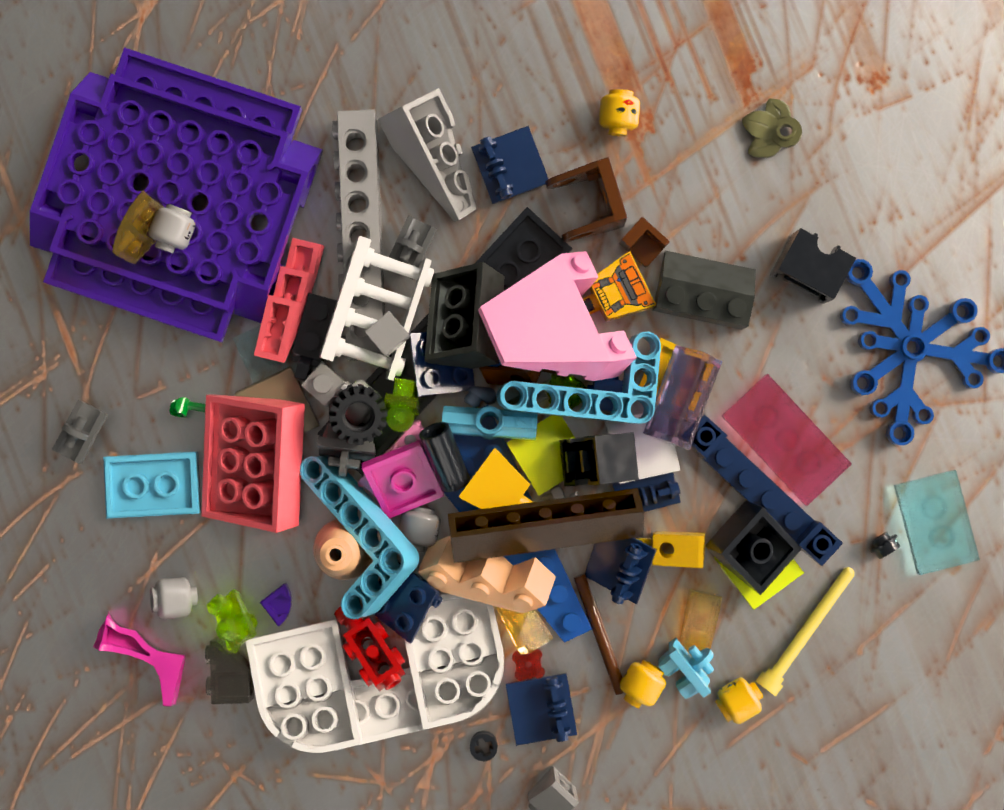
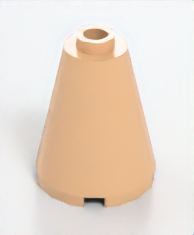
M338 519L325 524L316 535L313 545L315 561L326 575L334 579L350 580L362 575L373 561ZM336 549L341 551L342 557L338 556Z

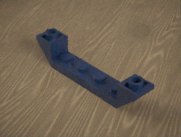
M703 414L683 436L685 441L704 462L746 501L763 507L802 548L801 551L820 566H823L843 542L820 521H815L738 450L726 438L728 436Z

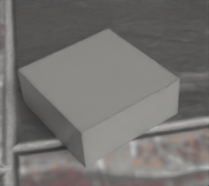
M389 311L365 331L386 357L411 337Z

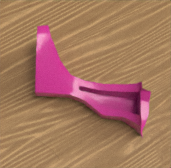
M108 612L106 620L98 631L93 648L99 651L130 655L154 666L160 679L163 706L172 707V705H176L186 656L156 650L137 631L119 626Z

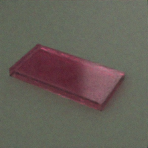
M765 374L721 415L805 506H808L852 465L769 374Z

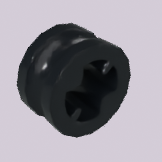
M485 730L478 731L471 738L470 752L478 761H489L497 753V739L491 732ZM483 738L485 742L491 741L493 746H489L488 753H484L482 749L476 750L475 746L479 745V739Z

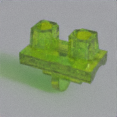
M395 378L393 394L386 393L384 403L388 409L386 421L393 431L405 432L409 430L414 422V414L419 415L420 404L418 398H415L416 386L413 380Z
M233 589L226 596L217 594L207 603L206 606L209 614L214 615L218 623L216 628L219 639L225 641L229 652L236 654L244 642L257 635L255 630L258 624L254 614L248 613L240 591Z

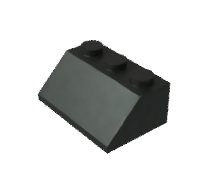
M665 250L654 300L656 305L652 311L743 330L749 327L755 298L756 269Z
M484 262L433 274L425 362L470 369L499 364V358L478 309L504 292L505 276Z

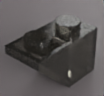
M223 637L212 639L210 645H207L205 649L206 664H210V676L206 679L207 696L211 695V704L250 703L255 698L250 663Z

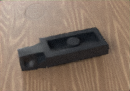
M312 293L308 294L292 351V361L298 362L294 378L305 381L311 375L312 367H318L322 361L324 362V359L319 358L337 300Z

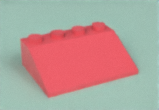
M206 395L202 517L275 533L299 526L304 403L268 398Z

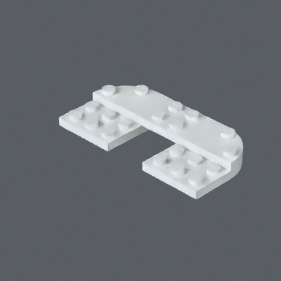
M451 594L440 595L443 598L441 604L436 608L433 606L429 608L413 642L410 644L405 640L410 668L403 669L406 674L401 677L402 680L398 685L390 690H385L384 688L380 692L374 684L368 687L363 679L350 681L345 650L342 647L343 640L340 625L337 619L245 640L257 706L261 718L275 737H278L284 743L291 746V748L310 753L336 751L468 719L481 711L491 701L499 688L504 672V650L494 606Z

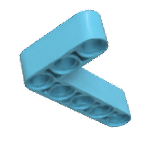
M649 331L638 333L629 339L637 358L624 370L622 393L511 381L501 385L496 395L497 402L503 409L509 411L629 424L646 423L650 421L655 412L661 342L657 335ZM640 338L647 340L650 345L647 355L641 354L637 349V343ZM638 369L645 372L647 376L646 384L643 387L638 386L634 381V374ZM509 387L516 388L520 393V400L515 405H511L505 400L504 394ZM542 390L547 391L551 396V404L545 409L541 408L536 401L537 394ZM572 394H576L582 399V407L577 412L572 411L568 406V399ZM605 397L609 398L613 403V410L608 415L603 414L599 406L600 401ZM635 401H639L644 407L643 415L640 418H635L631 413V406Z
M328 456L306 457L300 465V475L303 481L373 560L344 594L341 600V609L346 617L353 620L373 615L381 609L419 564V553L364 489L358 486V483L348 471L346 477L339 476V467L328 466ZM338 487H339L340 490H341V495H340V496H339V494H338ZM358 509L360 510V513H361L360 519H359L358 514H357ZM378 531H379L380 536H381V541H380V542H379L378 537H377V532H378ZM398 554L401 557V565L398 563L397 560ZM379 576L382 580V587L380 586L378 581ZM360 598L363 603V608L360 605Z

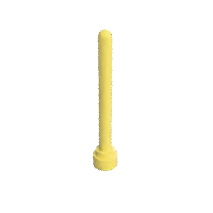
M846 567L842 570L772 669L768 668L765 673L762 671L755 682L774 696H777L783 687L781 683L784 680L782 678L784 673L854 577V570L852 568Z

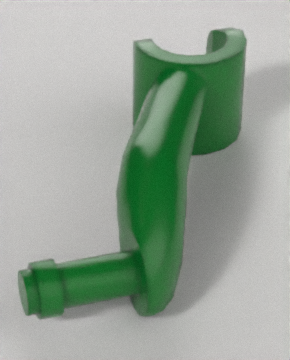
M181 397L171 401L169 412L172 416L185 418L187 417L188 410L205 413L206 404L192 402L186 397Z

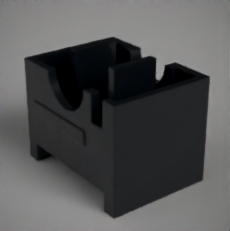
M800 228L790 236L770 276L776 278L778 273H784V281L792 283L814 297H818L821 293L822 295L818 302L825 304L835 299L856 257L841 250L839 245L834 247L830 254L823 253L818 248V234H811Z
M634 432L559 440L564 486L601 485L639 480Z

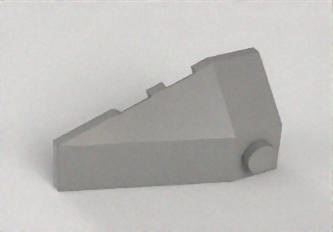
M439 88L378 119L391 147L454 222L476 210L468 174L462 170L459 155L462 154L460 144H455L451 129L455 127L453 115Z

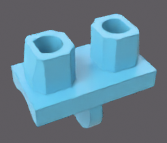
M677 638L670 641L669 650L658 659L659 668L668 677L679 669L684 673L685 676L676 681V687L685 699L697 693H700L704 698L711 693L708 687L710 678L706 674H710L714 670L709 663L714 656L713 652L709 648L699 651L695 645H692L687 651Z

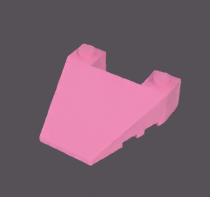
M586 251L558 255L478 309L502 366L540 372L542 369L556 371L557 375L567 377L571 373L582 375L584 380L597 381L619 377L637 358L624 330L599 334L592 321L582 296L598 279V275Z

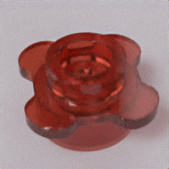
M532 648L528 652L517 650L513 653L512 660L516 664L514 675L517 680L524 681L534 677L540 679L544 676L545 669L541 666L542 652L540 649ZM526 662H531V666L526 667Z

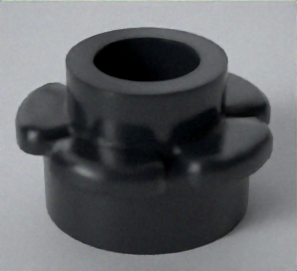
M888 532L881 534L871 541L874 545L870 550L871 553L875 552L879 559L891 554L900 547L896 540L898 536L896 534L890 536Z

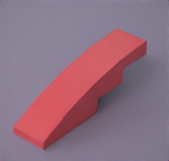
M292 238L286 266H280L274 295H268L254 356L285 363L298 333L308 294L312 293L324 245Z

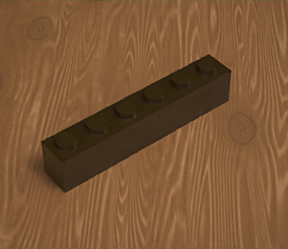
M638 488L449 513L448 522L454 563L643 537L644 509Z

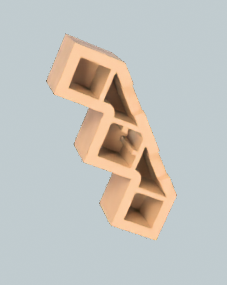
M450 536L436 541L433 546L427 548L417 571L430 586L440 592L519 613H526L546 606L556 578L536 557L516 565H512L504 556L454 563Z

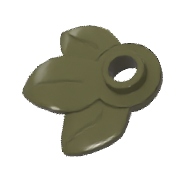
M769 98L765 111H753L742 119L745 129L755 137L748 149V154L753 157H773L781 148L795 146L802 137L800 123L791 117L789 106L779 99ZM784 127H790L792 132L788 136H783L780 134L781 130Z

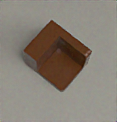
M641 217L621 239L619 245L627 252H631L632 256L640 264L648 267L670 241L644 217Z

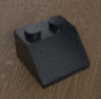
M745 501L705 545L724 567L759 595L769 587L802 549L763 507L749 501Z

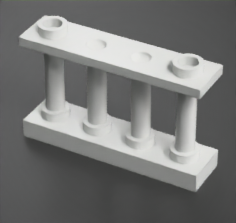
M359 236L351 255L319 358L333 361L334 356L340 357L344 355L387 369L384 379L394 381L395 375L401 376L406 359L401 356L406 341L392 353L391 357H386L385 355L345 343L346 339L340 338L343 327L354 325L368 330L378 321L355 313V309L350 308L353 296L359 297L361 294L406 309L402 326L409 333L423 287H429L433 277L434 269L430 268L432 260L425 258L422 260L419 268L374 253V249L369 248L371 239ZM369 265H373L415 279L411 297L365 283V279L360 278L363 266L369 267Z

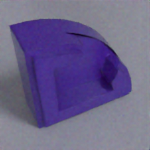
M287 583L281 585L260 602L278 627L287 619L292 607V595Z

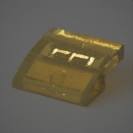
M144 190L137 196L123 217L112 250L116 256L134 265L156 242L147 232L156 210L162 207L165 208L158 200Z

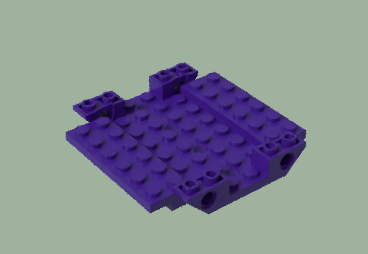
M124 47L115 75L110 73L109 78L89 72L70 93L30 209V246L53 253L43 283L222 343L233 311L235 315L262 323L268 295H274L280 266H283L280 262L299 207L304 208L323 153V149L296 140L292 141L302 112L301 106ZM81 155L88 156L89 165L87 169L76 171L74 167L75 160ZM139 175H146L149 180L147 188L143 191H136L133 187V182ZM198 195H205L208 198V205L202 211H195L192 207V201ZM167 204L191 212L190 218L195 221V229L188 247L183 250L175 248L173 254L156 248L155 244L157 241L148 234L156 210L162 207L166 208ZM259 214L265 215L268 219L266 228L262 231L253 230L251 226L252 219Z

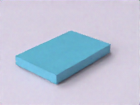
M198 452L103 457L106 519L201 513Z

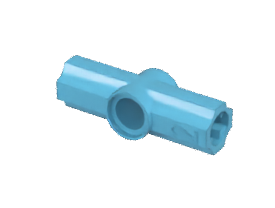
M444 406L442 422L449 424L453 435L481 436L488 440L495 438L536 440L538 414L501 410L493 406L483 408ZM489 416L495 417L499 422L497 427L491 430L485 429L481 425L482 420Z

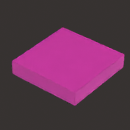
M420 440L361 463L369 485L382 511L389 519L444 497V491L441 490Z

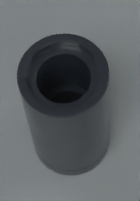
M438 422L424 428L420 432L419 437L441 490L444 492H454L465 487L471 478L449 424Z

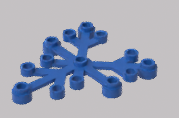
M857 259L846 279L851 284L860 286L879 313L861 311L855 306H849L841 311V321L845 325L861 323L890 328L897 338L879 336L873 331L864 332L859 336L858 344L864 350L880 348L896 352L871 370L856 372L850 379V387L857 395L872 394L877 388L878 380L903 362L900 387L885 398L874 400L870 404L869 409L874 417L880 418L887 416L891 409L896 406L895 419L888 426L886 436L894 445H907L914 438V428L908 423L910 408L913 411V420L917 424H929L934 418L933 410L925 406L913 389L917 362L925 356L952 360L962 374L963 385L966 388L973 389L980 387L983 384L984 378L982 373L975 370L971 363L985 365L991 372L996 374L1004 373V348L994 349L989 353L972 351L977 346L985 345L990 340V333L984 327L972 329L968 337L955 347L929 344L956 323L964 324L974 320L978 312L975 302L968 298L954 301L950 305L947 315L922 332L924 313L929 307V302L923 295L914 296L907 303L908 310L911 312L909 328L907 329L901 319L906 287L911 281L909 273L899 270L890 276L889 283L893 289L889 304L871 280L873 274L871 264L864 259ZM854 268L861 270L862 276L860 278L853 276L852 271ZM898 274L904 277L903 285H898L895 281ZM916 299L922 302L921 310H917L914 307ZM959 306L965 309V315L963 317H960L957 314V308ZM848 310L855 313L853 321H849L846 318ZM977 331H980L983 334V340L981 342H978L975 339V333ZM866 335H870L873 338L871 346H867L864 343ZM909 342H913L916 346L914 353H910L907 350ZM995 356L1001 358V365L999 367H996L993 363ZM970 374H974L977 378V382L974 385L968 381ZM859 378H864L867 382L864 389H860L857 385ZM879 402L885 407L882 414L877 413L875 409ZM922 409L925 410L928 415L925 421H922L919 418V412ZM897 427L903 431L900 439L894 436V430Z

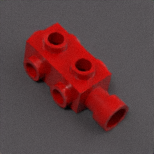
M340 606L335 611L334 616L339 624L345 626L348 630L343 634L347 642L342 647L352 661L356 658L360 661L363 668L358 672L369 687L374 684L380 692L384 688L385 690H390L398 685L402 680L401 677L406 674L400 666L405 663V660L396 646L389 649L384 641L389 635L380 621L373 624L369 617L365 620L363 618L350 619L344 615ZM372 640L373 645L364 649L363 644L365 641ZM383 665H388L390 667V669L385 673H379V670Z

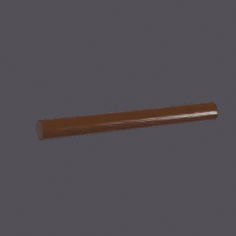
M585 574L574 577V581L616 695L622 694L624 692L619 684L623 677Z

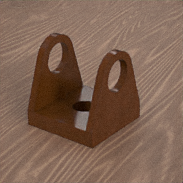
M609 157L594 161L545 181L547 189H555L587 180L589 182L597 180L608 214L600 217L599 221L562 234L563 242L590 237L625 226L627 214Z

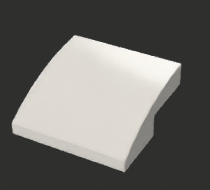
M665 408L655 410L653 417L646 423L629 424L604 421L607 434L634 432L639 479L680 471L678 456ZM643 413L635 414L633 416L635 418H640L643 415Z

